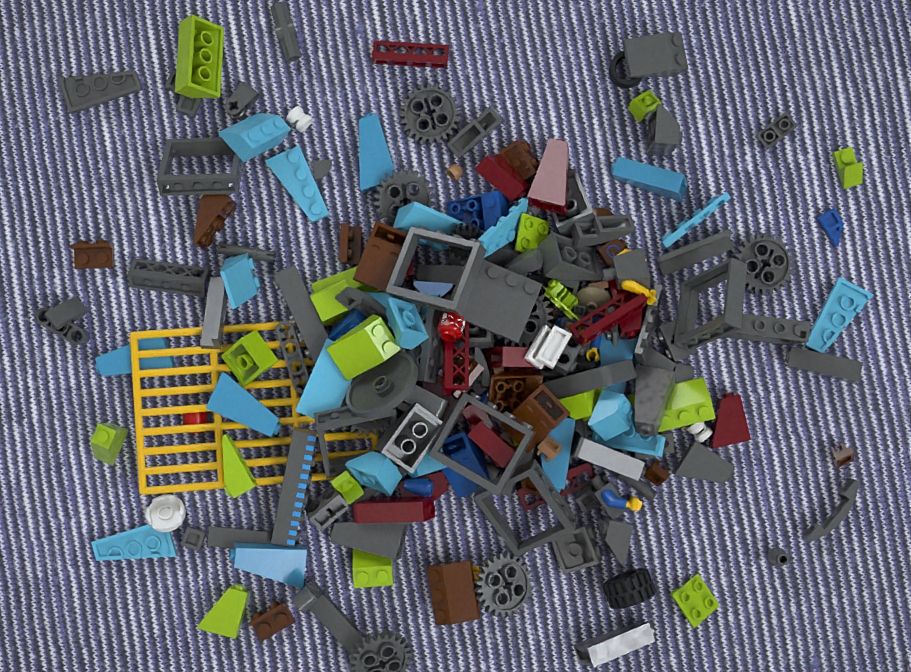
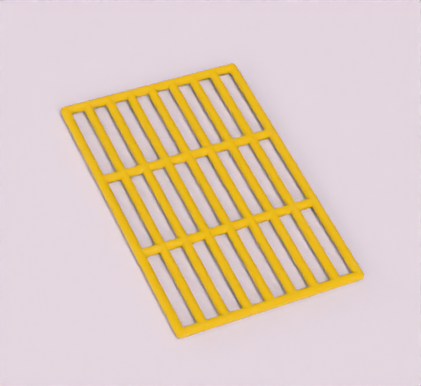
M336 321V322H334V323H332V324H329V325H327V326H333V325L336 324L338 321ZM279 322L224 325L223 333L276 330ZM285 324L282 325V329H286L287 340L294 339L293 335L289 337L288 330H291V328ZM203 327L134 331L130 333L138 483L141 495L223 489V486L226 485L223 470V430L249 428L236 421L222 422V415L214 412V423L143 428V416L211 411L206 408L207 404L142 409L141 397L213 393L219 380V372L231 371L227 364H218V353L226 352L234 344L221 345V350L201 349V346L140 351L138 349V339L202 335ZM297 339L300 347H307L305 342L301 344L300 340ZM279 341L266 342L270 349L281 348ZM291 342L285 346L288 349V353L295 352L296 345ZM210 353V365L140 370L139 358ZM303 358L306 366L315 365L313 360L309 361L308 358ZM279 360L271 368L287 367L286 361ZM294 361L291 364L292 371L297 372L296 366H302L301 362ZM211 373L212 384L141 389L140 378ZM290 374V379L252 381L243 387L244 389L290 386L291 398L258 401L265 407L291 405L292 417L280 418L278 423L281 425H293L294 428V426L301 427L300 424L315 423V419L308 416H300V413L295 411L301 397L298 396V392L293 387ZM298 378L299 384L297 388L299 385H307V382H304L302 378ZM376 430V436L370 431L368 437H366L365 431L360 436L358 431L353 433L324 434L325 441L371 438L372 444L371 450L327 453L328 459L332 460L378 450L375 447L379 441L378 430ZM215 431V442L144 448V436ZM292 436L234 441L237 448L286 445L291 443ZM216 450L217 462L146 467L145 455ZM321 453L313 454L316 456L315 462L323 461ZM288 456L244 459L248 467L286 464ZM217 469L218 481L147 487L146 475ZM313 473L311 481L334 480L336 477L326 479L325 473ZM284 476L255 478L258 484L257 486L282 484Z

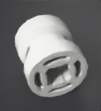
M296 106L287 115L286 120L290 124H294L301 133L309 127L313 118L310 115H306L300 106Z
M705 421L686 427V430L695 436L694 439L699 444L713 433L710 427L705 426Z

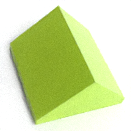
M345 279L309 295L324 327L342 319L351 311L335 299L338 293L349 287Z

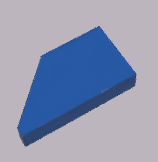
M832 208L816 219L832 246L836 248L839 246L844 223L835 208Z

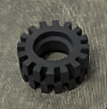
M466 222L464 226L463 223H460L459 227L455 226L451 230L450 236L456 234L461 237L470 236L478 240L483 235V232H481L479 227L476 228L475 224L469 226V222ZM449 246L451 254L454 253L456 258L460 256L462 261H464V257H468L471 254L470 250Z

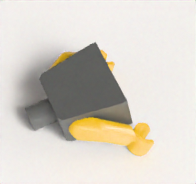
M642 248L635 250L624 249L612 258V268L602 270L604 281L615 279L617 289L626 290L638 295L644 293L648 298L646 303L649 305L657 301L654 298L656 291L653 289L649 291L650 274L646 264L647 259L644 257Z

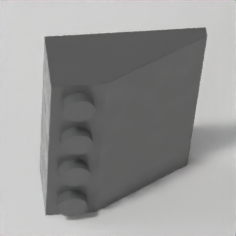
M470 254L468 255L466 262L463 266V269L456 283L450 301H453L455 293L457 291L458 285L460 283L461 277L463 275ZM483 260L463 313L465 322L518 343L542 284Z

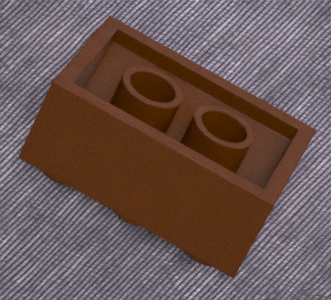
M471 560L439 562L427 566L436 625H452L481 619L478 600H476L477 592H474L476 586L473 583L475 580Z

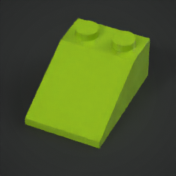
M374 314L325 348L347 381L386 361L401 350L382 318Z
M225 434L222 436L224 482L226 484L223 487L228 496L232 495L233 498H236L258 484L230 434Z

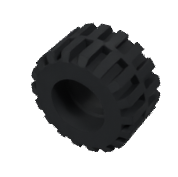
M637 568L620 573L602 584L611 609H624L640 604L653 597L657 592L648 568Z

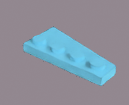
M725 192L718 199L715 196L706 203L708 206L704 210L701 208L697 209L691 214L693 217L688 222L683 220L676 226L678 228L677 231L673 234L671 231L661 238L663 242L659 244L660 247L665 250L728 201L731 198L729 194Z

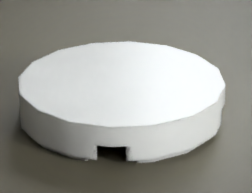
M171 494L156 497L146 509V519L149 525L159 532H170L177 529L183 523L186 515V509L182 500Z

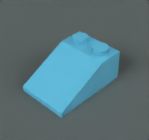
M248 253L225 259L220 271L232 309L239 307L258 293L259 287H261L259 277L254 275V260L249 258Z

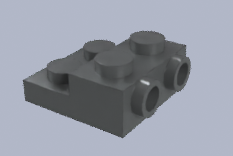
M589 523L576 527L574 531L551 541L564 575L599 564L603 560V549L600 545L597 546L595 541L597 537L596 531L593 527L589 526Z

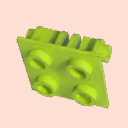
M522 212L515 250L524 253L537 248L548 236L550 222Z
M554 279L548 282L549 286L547 288L542 285L546 290L544 295L571 320L574 317L578 321L580 320L570 311L575 305H579L578 299L566 287Z
M698 573L681 588L671 591V598L676 601L678 608L682 610L681 613L686 616L688 623L693 628L698 626L720 606Z

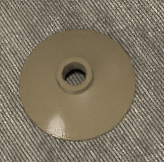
M596 286L584 287L575 295L579 305L586 307L585 316L612 300L607 291Z

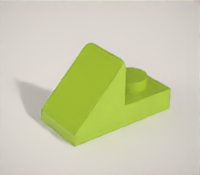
M649 89L634 98L629 103L628 110L640 122L655 109L657 104L662 103Z
M849 147L833 152L832 156L843 189L862 184L863 163H857L853 148Z
M347 470L331 481L333 487L343 495L348 504L353 503L364 494L362 485Z

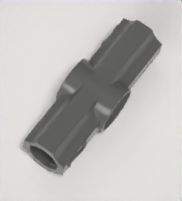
M286 2L274 3L270 8L276 25L274 27L279 43H281L287 62L297 61L302 58L296 39L298 37L293 21H291Z

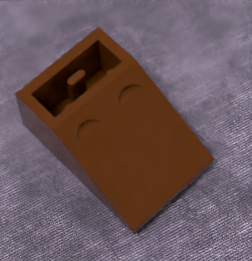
M226 194L203 195L199 203L193 243L203 250L205 247L208 248L212 244L213 236L216 232H220L224 228V222L227 217H231L235 213L237 203Z
M376 221L353 280L385 292L408 233Z
M516 368L490 376L487 402L489 401L498 406L497 411L503 414L505 411L513 413L542 385L544 375L533 368Z
M544 384L539 386L512 413L516 417L515 421L520 424L522 421L533 426L532 431L536 432L525 451L527 454L571 414ZM503 422L501 426L520 445L525 434Z

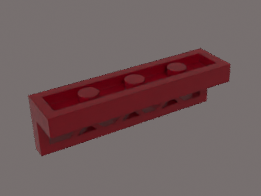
M374 40L371 59L373 64L448 69L449 45ZM378 46H386L390 52H377ZM399 47H404L409 53H395V51ZM420 48L424 49L427 54H414V52ZM436 50H445V56L432 54Z
M624 291L569 326L568 330L583 347L643 309L648 298L644 293L638 296L636 293ZM628 295L633 298L628 303L623 304V299ZM609 307H619L617 310L608 314ZM595 316L604 317L595 324L592 323V319ZM579 326L588 327L580 334L576 330Z
M465 322L463 330L464 336L460 337L464 342L462 348L458 349L453 344V341L443 339L442 395L450 396L452 390H469V323ZM458 355L464 360V364L460 368L453 363V359ZM459 374L464 379V385H454L453 378Z
M587 461L568 469L567 479L573 481L570 489L566 491L560 490L562 491L559 493L561 496L583 489L589 483L576 481L579 474L588 472L590 480L594 478L590 462ZM522 487L516 489L524 511L547 503L545 499L538 501L539 497H542L540 494V496L537 495L534 503L526 505L523 496L531 492L523 490Z

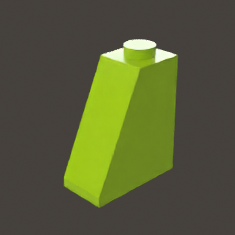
M98 423L90 441L94 457L114 466L129 430L113 423Z
M238 583L235 586H230L199 623L197 629L235 639L240 632L251 590L246 589L247 586Z

